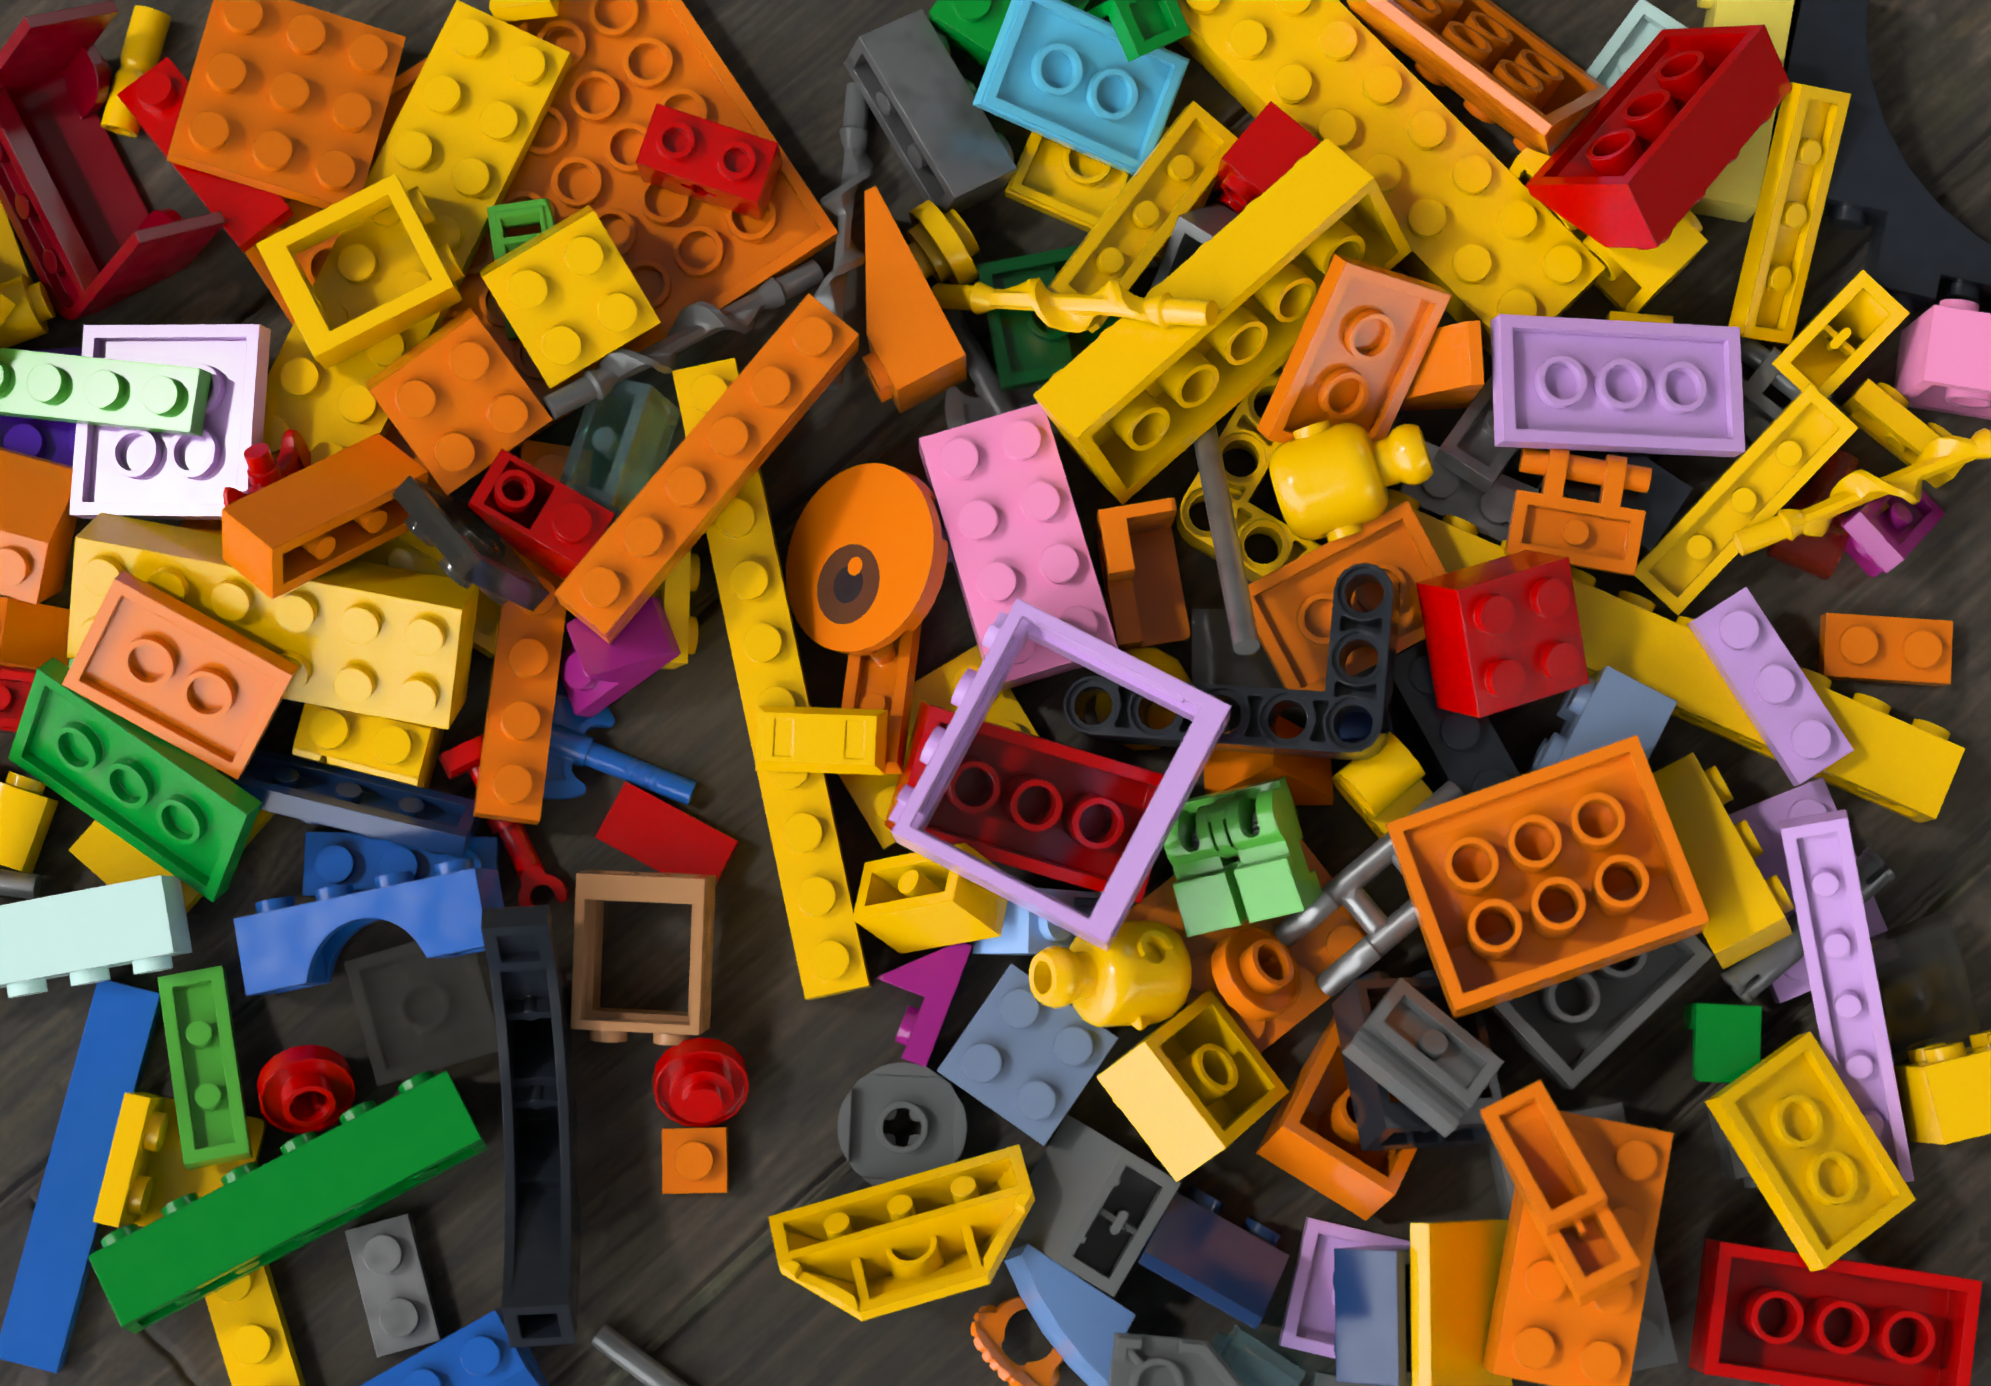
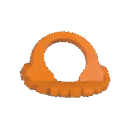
M1021 1297L1009 1298L997 1307L991 1304L980 1307L979 1313H975L973 1317L975 1321L971 1323V1335L975 1337L973 1340L975 1347L978 1351L982 1352L983 1360L990 1363V1368L993 1371H997L998 1376L1003 1381H1008L1010 1386H1058L1061 1377L1059 1365L1064 1360L1054 1347L1045 1358L1027 1362L1024 1365L1014 1363L1002 1349L1008 1320L1017 1311L1027 1309Z

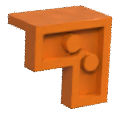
M1174 497L1098 510L1094 530L1110 622L1118 649L1121 651L1129 648L1152 647L1182 642L1190 637L1189 622L1172 532V525L1177 513Z

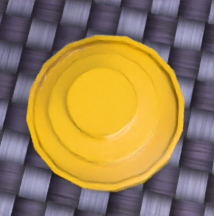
M926 200L908 212L914 226L906 231L910 241L908 247L925 279L932 275L938 283L949 280L951 284L968 285L978 278V272L971 257L980 252L979 246L964 220L954 209L943 214L932 201Z

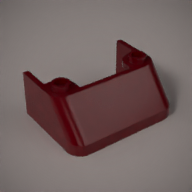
M113 0L25 16L0 51V201L41 283L47 290L51 303L56 311L67 320L97 314L187 268L226 223L221 211L183 219L178 212L171 208L155 210L149 214L108 132L100 126L101 119L97 112L107 99L112 85V73L108 62L99 54L94 43L118 13Z

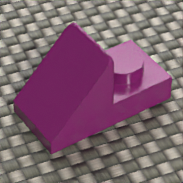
M1923 489L1920 502L1914 505L1901 497L1889 494L1858 506L1833 529L1831 534L1836 542L1868 576L1875 577L1882 571L1887 574L1901 563L1945 513Z
M650 597L610 645L578 618L567 623V630L573 647L561 655L559 673L575 715L593 717L679 656L681 652L660 598Z
M967 943L950 945L876 978L882 982L924 997L920 1009L908 1005L895 1038V1042L906 1046L901 1057L902 1059L925 1068L927 1067L972 951V945Z

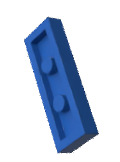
M306 831L302 895L315 897L314 891L317 889L342 884H353L355 893L376 889L375 877L397 872L413 871L414 880L436 876L434 865L473 858L475 868L498 869L499 874L501 838L473 836L464 857L459 858L447 854H432L422 848L385 839H370L360 833Z

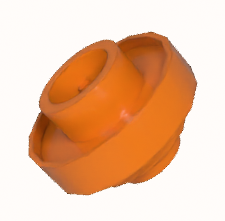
M1255 925L1241 926L1216 944L1211 956L1212 974L1216 986L1228 1005L1240 1015L1257 1022L1272 1021L1296 1004L1301 992L1300 972L1291 952L1273 933Z

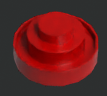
M698 1037L684 1040L678 1046H672L667 1049L656 1062L652 1078L657 1107L668 1119L690 1127L703 1128L721 1124L736 1115L746 1102L749 1090L748 1073L744 1058L733 1046L719 1039Z
M308 1044L291 1047L273 1056L262 1068L257 1081L262 1114L271 1125L285 1132L304 1134L310 1131H322L339 1122L340 1116L350 1110L355 1098L354 1080L350 1065L341 1054L325 1046Z

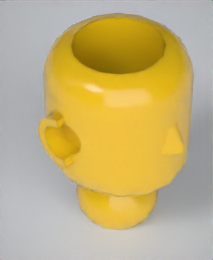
M1326 420L1293 431L1295 439L1279 445L1273 451L1269 460L1272 485L1287 526L1298 538L1310 541L1327 537V541L1332 542L1363 532L1362 525L1364 523L1379 518L1386 511L1389 504L1388 486L1400 482L1408 485H1418L1427 481L1434 473L1422 431L1418 425L1414 424L1400 425L1394 428L1387 438L1372 443L1370 436L1360 425L1347 422L1331 426L1330 420Z
M1148 920L1124 921L1108 952L1076 936L1069 948L1053 945L1039 951L1032 959L1029 968L1030 989L1034 997L1043 1005L1052 1008H1063L1072 1004L1080 1017L1091 1025L1097 1027L1133 1026L1138 1031L1143 1030L1149 1024L1160 1023L1176 1015L1187 1000L1192 979L1189 952L1181 936L1164 923Z

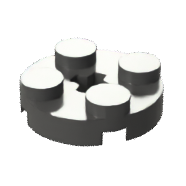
M906 1062L891 1063L880 1066L859 1079L843 1100L839 1111L837 1133L841 1151L854 1171L871 1185L876 1186L955 1163L965 1145L967 1120L964 1106L947 1080L928 1067L925 1068L918 1064ZM899 1108L910 1109V1119L921 1122V1133L910 1135L908 1146L895 1145V1136L891 1133H884L883 1126L885 1120L895 1119L897 1109Z

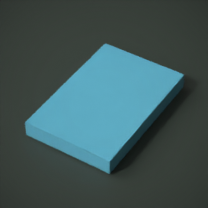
M1011 0L972 105L1133 176L1161 138L1190 59L1161 47L1128 62L1111 23L1061 0Z

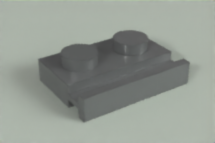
M1402 978L1388 990L1357 1031L1354 1038L1341 1052L1445 1138L1457 1128L1462 1117L1472 1107L1504 1063L1503 1060Z

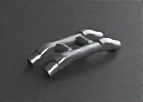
M1447 781L1408 815L1464 796V794L1456 784ZM1388 832L1321 888L1323 894L1305 911L1289 914L1274 928L1279 941L1285 946L1291 947L1343 905L1368 935L1317 976L1318 986L1328 996L1336 995L1419 926L1411 899L1387 917L1362 888L1391 863L1401 872Z

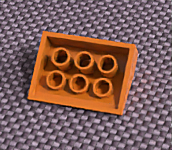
M1347 0L1351 13L1367 25L1366 28L1386 48H1398L1416 62L1414 68L1424 79L1437 86L1444 87L1447 85L1464 98V107L1474 117L1485 123H1497L1513 135V143L1521 152L1525 148H1529L1551 156L1609 91L1608 88L1490 0Z
M1638 735L1386 823V828L1430 958L1453 1020L1703 933L1710 922Z

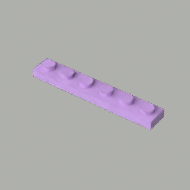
M1846 809L1780 820V829L1822 1050L1904 1181H1914Z

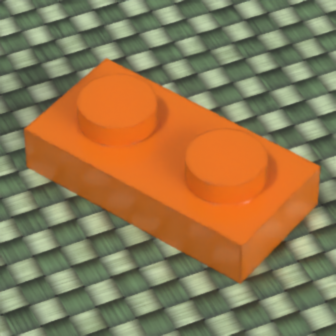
M1825 613L1820 616L1818 673L1834 680L1947 686L1951 684L1953 621Z

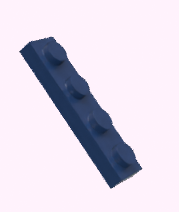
M256 748L245 771L238 780L217 769L219 773L261 801L260 810L297 818L308 824H322L360 833L370 839H385L422 848L432 854H447L463 858L480 822V817H473L475 800Z

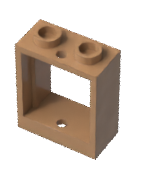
M595 869L576 873L570 1029L589 1030V1040L595 1042H627L628 1032L653 1033L654 1044L678 1046L682 1041L692 1039V1035H700L710 1029L716 875ZM604 900L692 904L688 1012L600 1007Z

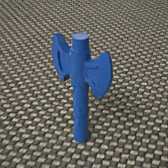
M557 681L543 799L567 800L583 796L586 793L585 784L578 780L572 772L573 765L581 768L588 766L689 805L697 785L696 781L594 742L595 738L586 734L590 730L597 728H612L615 724L614 716L608 707L593 717L575 715L563 681Z

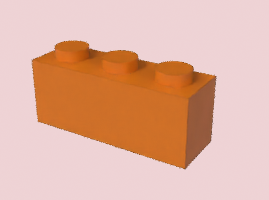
M376 433L223 507L222 558L273 600L427 522L429 471L381 434Z

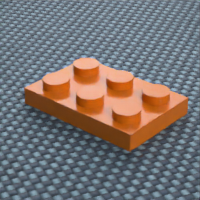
M1335 253L1257 430L1268 440L1285 443L1295 439L1293 431L1318 422L1330 420L1331 426L1347 422L1360 425L1366 430L1372 443L1385 439L1452 295L1441 286Z
M1408 501L1385 512L1379 518L1364 523L1362 525L1363 532L1330 541L1248 584L1259 641L1285 689L1325 691L1334 588L1341 573L1354 564L1369 563L1377 565L1388 574L1399 592L1400 613L1396 653L1425 639L1416 582L1446 574V571ZM1373 582L1358 586L1352 594V609L1362 613L1376 609L1384 596L1383 587ZM1359 647L1353 650L1346 660V673L1353 677L1378 663V652L1370 647Z
M122 570L114 578L62 685L238 780L251 760L299 666Z

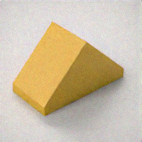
M1861 270L1807 324L1771 364L1800 391L1810 383L1822 395L1828 398L1910 313L1870 275Z

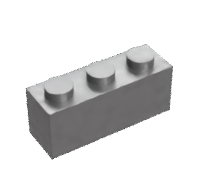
M920 9L859 36L844 65L860 89L864 99L924 200L932 201L943 214L951 209L959 213L999 194L1015 173L1017 167L1014 164L1013 152L1006 138L1001 133L995 132L982 109L972 105L977 89L971 81L962 77L950 56V47L945 35L940 29L932 26L923 9Z

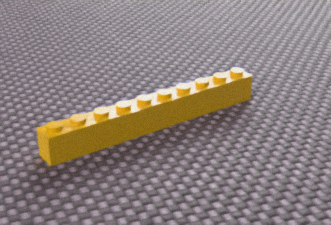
M735 358L672 371L686 437L739 376L740 371ZM761 468L755 472L706 530L755 765L759 705L811 707ZM757 771L805 999L810 1001L871 987L858 923L852 920L855 908L826 773Z
M1388 489L1389 504L1385 512L1408 501L1446 573L1507 556L1504 555L1507 540H1502L1501 545L1498 546L1478 537L1479 528L1469 521L1449 514H1444L1441 521L1418 511L1421 505L1418 500L1402 492ZM1571 567L1588 677L1609 666L1677 701L1671 714L1672 716L1777 761L1688 626V623L1694 619L1679 616L1677 621L1673 622L1653 613L1655 604L1648 599L1627 591H1619L1617 597L1594 587L1597 581L1596 578L1582 570ZM1800 668L1854 749L1813 777L1816 779L1823 777L1825 782L1915 822L1923 823L1936 819L1965 748L1948 741L1950 732L1939 725L1921 719H1914L1912 725L1890 716L1891 706L1887 703L1861 693H1855L1853 699L1830 690L1832 681L1817 672Z

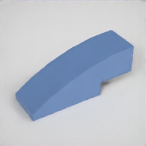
M1025 1244L1011 1250L1005 1259V1264L1021 1299L1043 1335L1060 1354L1065 1363L1088 1386H1109L1114 1332L1126 1333L1136 1314L1031 1245Z

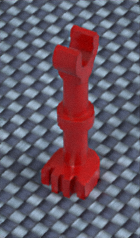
M484 734L453 747L438 756L449 779L469 772L477 788ZM495 819L486 820L491 834L499 833L522 884L518 894L520 906H536L533 903L532 895L535 888L540 885L549 886L554 891L559 903L569 900L568 889L565 883L558 876L547 873L522 823Z

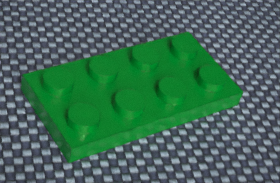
M51 658L37 668L8 759L211 902L216 901L229 889L262 802L202 760L63 686L62 683L70 668L56 658Z

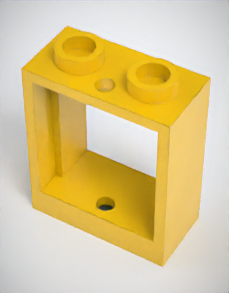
M396 173L256 243L313 357L325 370L463 300L454 282L465 276L447 242L436 247L425 227L436 221L419 187L416 186L407 191ZM394 205L432 280L334 329L296 255Z

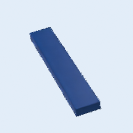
M112 980L96 984L0 1333V1359L53 1373H59L63 1370L91 1268L88 1256L95 1252L102 1224L93 1222L124 1094L125 1092H139L162 1008L159 992Z

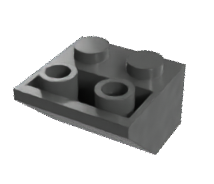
M1066 1114L1029 1176L1035 1201L1016 1236L1058 1264L1114 1297L1181 1185V1182H1176L1171 1176Z

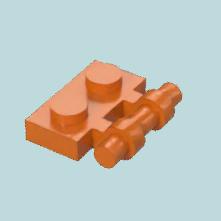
M1523 448L1519 472L1543 476L1541 493L1523 490L1515 491L1504 555L1524 550L1569 557L1570 566L1634 576L1646 511L1620 506L1623 489L1642 493L1648 492L1652 468L1627 464V457L1607 454L1606 459L1602 460L1569 454L1570 449L1542 450ZM1565 480L1601 485L1599 503L1562 497Z

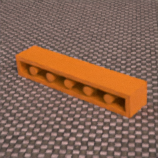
M808 293L554 592L559 603L610 645L858 352L859 334Z

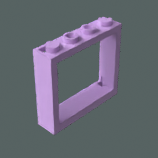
M1017 598L1009 614L1000 611L994 624L989 625L982 641V646L988 648L989 651L978 671L976 672L968 668L961 677L951 699V703L958 708L947 729L937 726L928 738L920 756V761L927 766L916 787L914 788L906 784L897 796L898 802L889 817V820L896 823L891 832L895 841L904 847L1108 952L1230 719L1231 706ZM1027 639L1192 721L1091 916L925 831Z

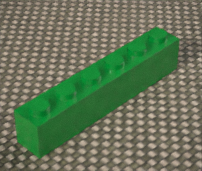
M433 1070L419 1073L398 1087L400 1095L378 1106L373 1100L359 1104L340 1116L339 1119L342 1125L319 1137L316 1131L301 1134L280 1148L282 1156L259 1167L257 1162L241 1165L221 1178L222 1187L201 1198H199L198 1193L181 1196L161 1209L164 1217L140 1229L138 1224H130L105 1236L101 1240L103 1248L89 1255L88 1258L120 1326L136 1334L488 1150L448 1071L446 1070L438 1075H435Z

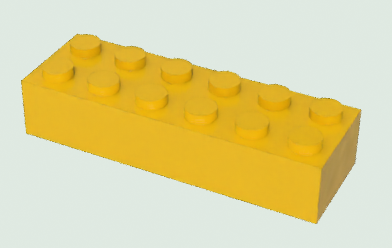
M1326 138L1309 154L1300 158L1285 175L1261 196L1251 201L1237 217L1213 238L1203 243L1188 260L1164 281L1154 286L1144 297L1149 298L1168 292L1173 298L1214 300L1218 306V319L1214 326L1171 324L1167 328H1162L1152 323L1121 317L1112 326L1106 328L1092 344L1068 365L1057 371L1033 396L1080 463L1123 505L1288 360L1335 253L1391 270L1411 252V249L1375 178Z
M100 512L75 537L67 658L75 659L114 578L124 570L298 665L299 668L283 699L442 729L450 728L466 702L480 583L352 559L272 600L223 560L222 535Z

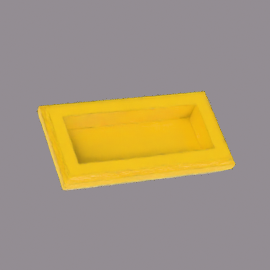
M759 705L755 770L885 775L888 710Z

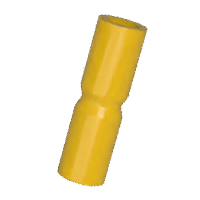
M134 6L120 55V68L115 73L100 126L119 135L138 137L140 125L117 94L159 63L171 17L168 14L146 6Z

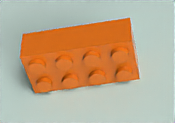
M1558 1110L1605 1192L1609 1209L1641 1263L1640 1277L1580 1308L1515 1187L1482 1368L1494 1375L1549 1386H1629L1674 1133Z

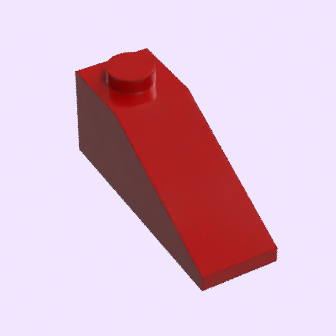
M168 57L164 58L117 94L166 159L189 83ZM170 162L210 213L222 212L226 223L222 226L243 253L294 215L280 195Z

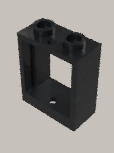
M1435 969L1418 973L1412 978H1402L1453 1020ZM1382 971L1362 974L1352 981V984L1332 1004L1341 1051L1350 1043L1388 990L1400 978H1390L1389 973ZM1482 1010L1454 1020L1491 1051ZM1342 1053L1362 1151L1482 1145L1491 1137L1480 1115V1110L1502 1099L1497 1074L1493 1076L1472 1107L1462 1117L1457 1128L1445 1138L1404 1103H1390L1388 1090Z

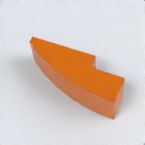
M1541 1080L1480 1110V1115L1509 1175L1578 1306L1581 1308L1639 1278L1641 1263L1609 1209L1605 1192Z

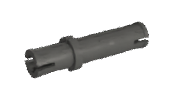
M1869 847L1865 848L1862 851L1863 853L1855 859L1863 904L1885 885L1896 879L1895 874L1889 867H1883L1885 864L1883 859ZM1796 911L1787 918L1793 934L1735 963L1727 971L1724 970L1720 974L1723 980L1732 986L1733 992L1746 1005H1750L1754 998L1804 956Z

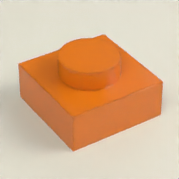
M728 1127L662 1129V1194L729 1192Z

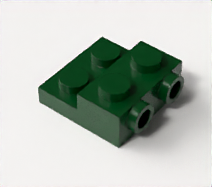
M1079 245L977 264L979 282L995 289H1006L1019 285L1028 279L1040 278L1047 288ZM994 309L985 312L1001 392L1046 384L1057 371L1063 369L1092 344L1106 328L1118 321L1117 317L1109 316L1094 333H1091L1089 330L1074 333L1048 327L1037 316L1035 311Z

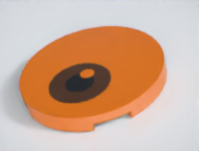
M865 463L850 467L828 480L814 494L800 515L787 553L786 588L789 603L798 624L812 640L821 646L847 655H875L878 649L892 643L906 630L914 632L933 606L944 579L948 556V541L942 539L939 516L934 504L936 497L930 488L916 476L901 469L879 463Z

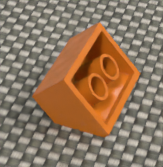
M0 447V595L37 605L63 590L77 517L69 515L73 466Z

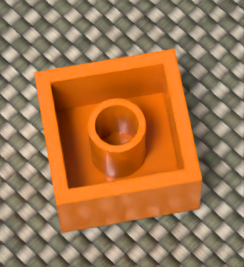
M470 307L365 382L371 395L447 496L491 465L501 448L509 452L552 421V418Z

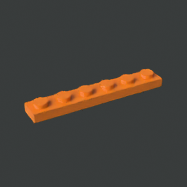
M530 440L522 442L519 457L521 460L581 494L586 449ZM509 544L473 817L538 825L541 817L566 617V608L559 603L554 592L564 582V579L519 554Z

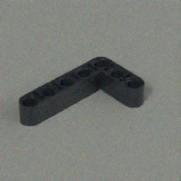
M1369 563L1354 564L1345 569L1336 581L1333 594L1325 691L1185 682L1224 703H1237L1241 708L1239 725L1235 730L1222 734L1214 750L1357 761L1370 759L1381 752L1387 743L1390 731L1400 613L1399 592L1384 570L1377 565ZM1373 582L1383 587L1384 596L1376 609L1363 613L1352 609V594L1358 586ZM1359 647L1374 648L1378 652V663L1374 671L1366 677L1355 678L1349 676L1346 673L1345 664L1350 653ZM1103 676L1083 677L1074 682L1067 690L1063 702L1064 714L1069 724L1090 739L1100 742L1179 747L1192 721L1176 714L1175 719L1169 726L1163 729H1151L1148 724L1147 714L1154 702ZM1097 694H1109L1112 699V710L1109 717L1100 724H1087L1084 716L1086 703ZM1289 707L1303 708L1306 712L1307 722L1301 734L1290 739L1278 737L1275 723L1279 714ZM1358 711L1369 713L1373 722L1369 736L1360 743L1351 744L1344 742L1340 736V727L1345 717Z

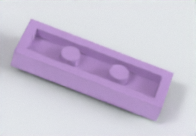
M1747 587L1688 623L1695 637L1794 787L1802 784L1854 750Z

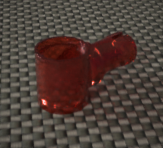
M1837 450L1813 475L1805 497L1798 498L1795 506L1789 504L1785 509L1802 510L1828 499L1835 485L1842 478L1857 469L1859 460L1846 452ZM1841 513L1833 517L1830 527L1823 537L1801 534L1793 541L1785 539L1768 546L1766 556L1827 581L1835 571L1849 538V533L1842 527L1845 514Z

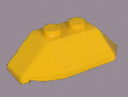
M1018 1144L768 1216L781 1273L857 1319L864 1321L990 1284L1030 1211L1035 1198L1020 1145Z

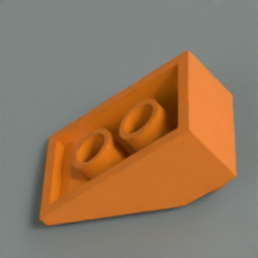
M874 186L864 191L866 323L870 353L862 358L867 367L865 369L866 375L881 403L892 398L901 414L948 388L967 380L966 354L878 188Z
M1333 1016L1289 1089V1093L1283 1099L1256 1154L1366 1221L1395 1196L1418 1148L1362 1151L1335 1017ZM1388 1091L1390 1103L1401 1102Z

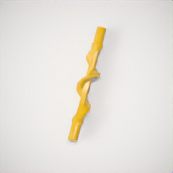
M1040 278L1028 279L1019 285L1006 289H995L982 282H977L974 285L937 283L932 288V292L941 309L972 311L976 315L994 309L1035 311L1037 316L1048 327L1064 332H1083L1095 325L1103 315L1137 319L1162 328H1167L1171 324L1212 327L1218 319V306L1214 300L1173 298L1168 292L1149 298H1142L1123 288L1117 279L1109 280L1091 295L1055 294L1047 290Z
M1983 428L1975 432L1970 439L1954 435H1945L1935 439L1926 446L1913 465L1881 478L1862 469L1855 470L1835 485L1828 499L1802 510L1779 509L1776 516L1734 532L1733 539L1739 553L1745 556L1785 539L1793 541L1801 534L1823 537L1828 531L1834 516L1889 494L1901 497L1914 505L1921 500L1923 480L1976 459H1991V429Z

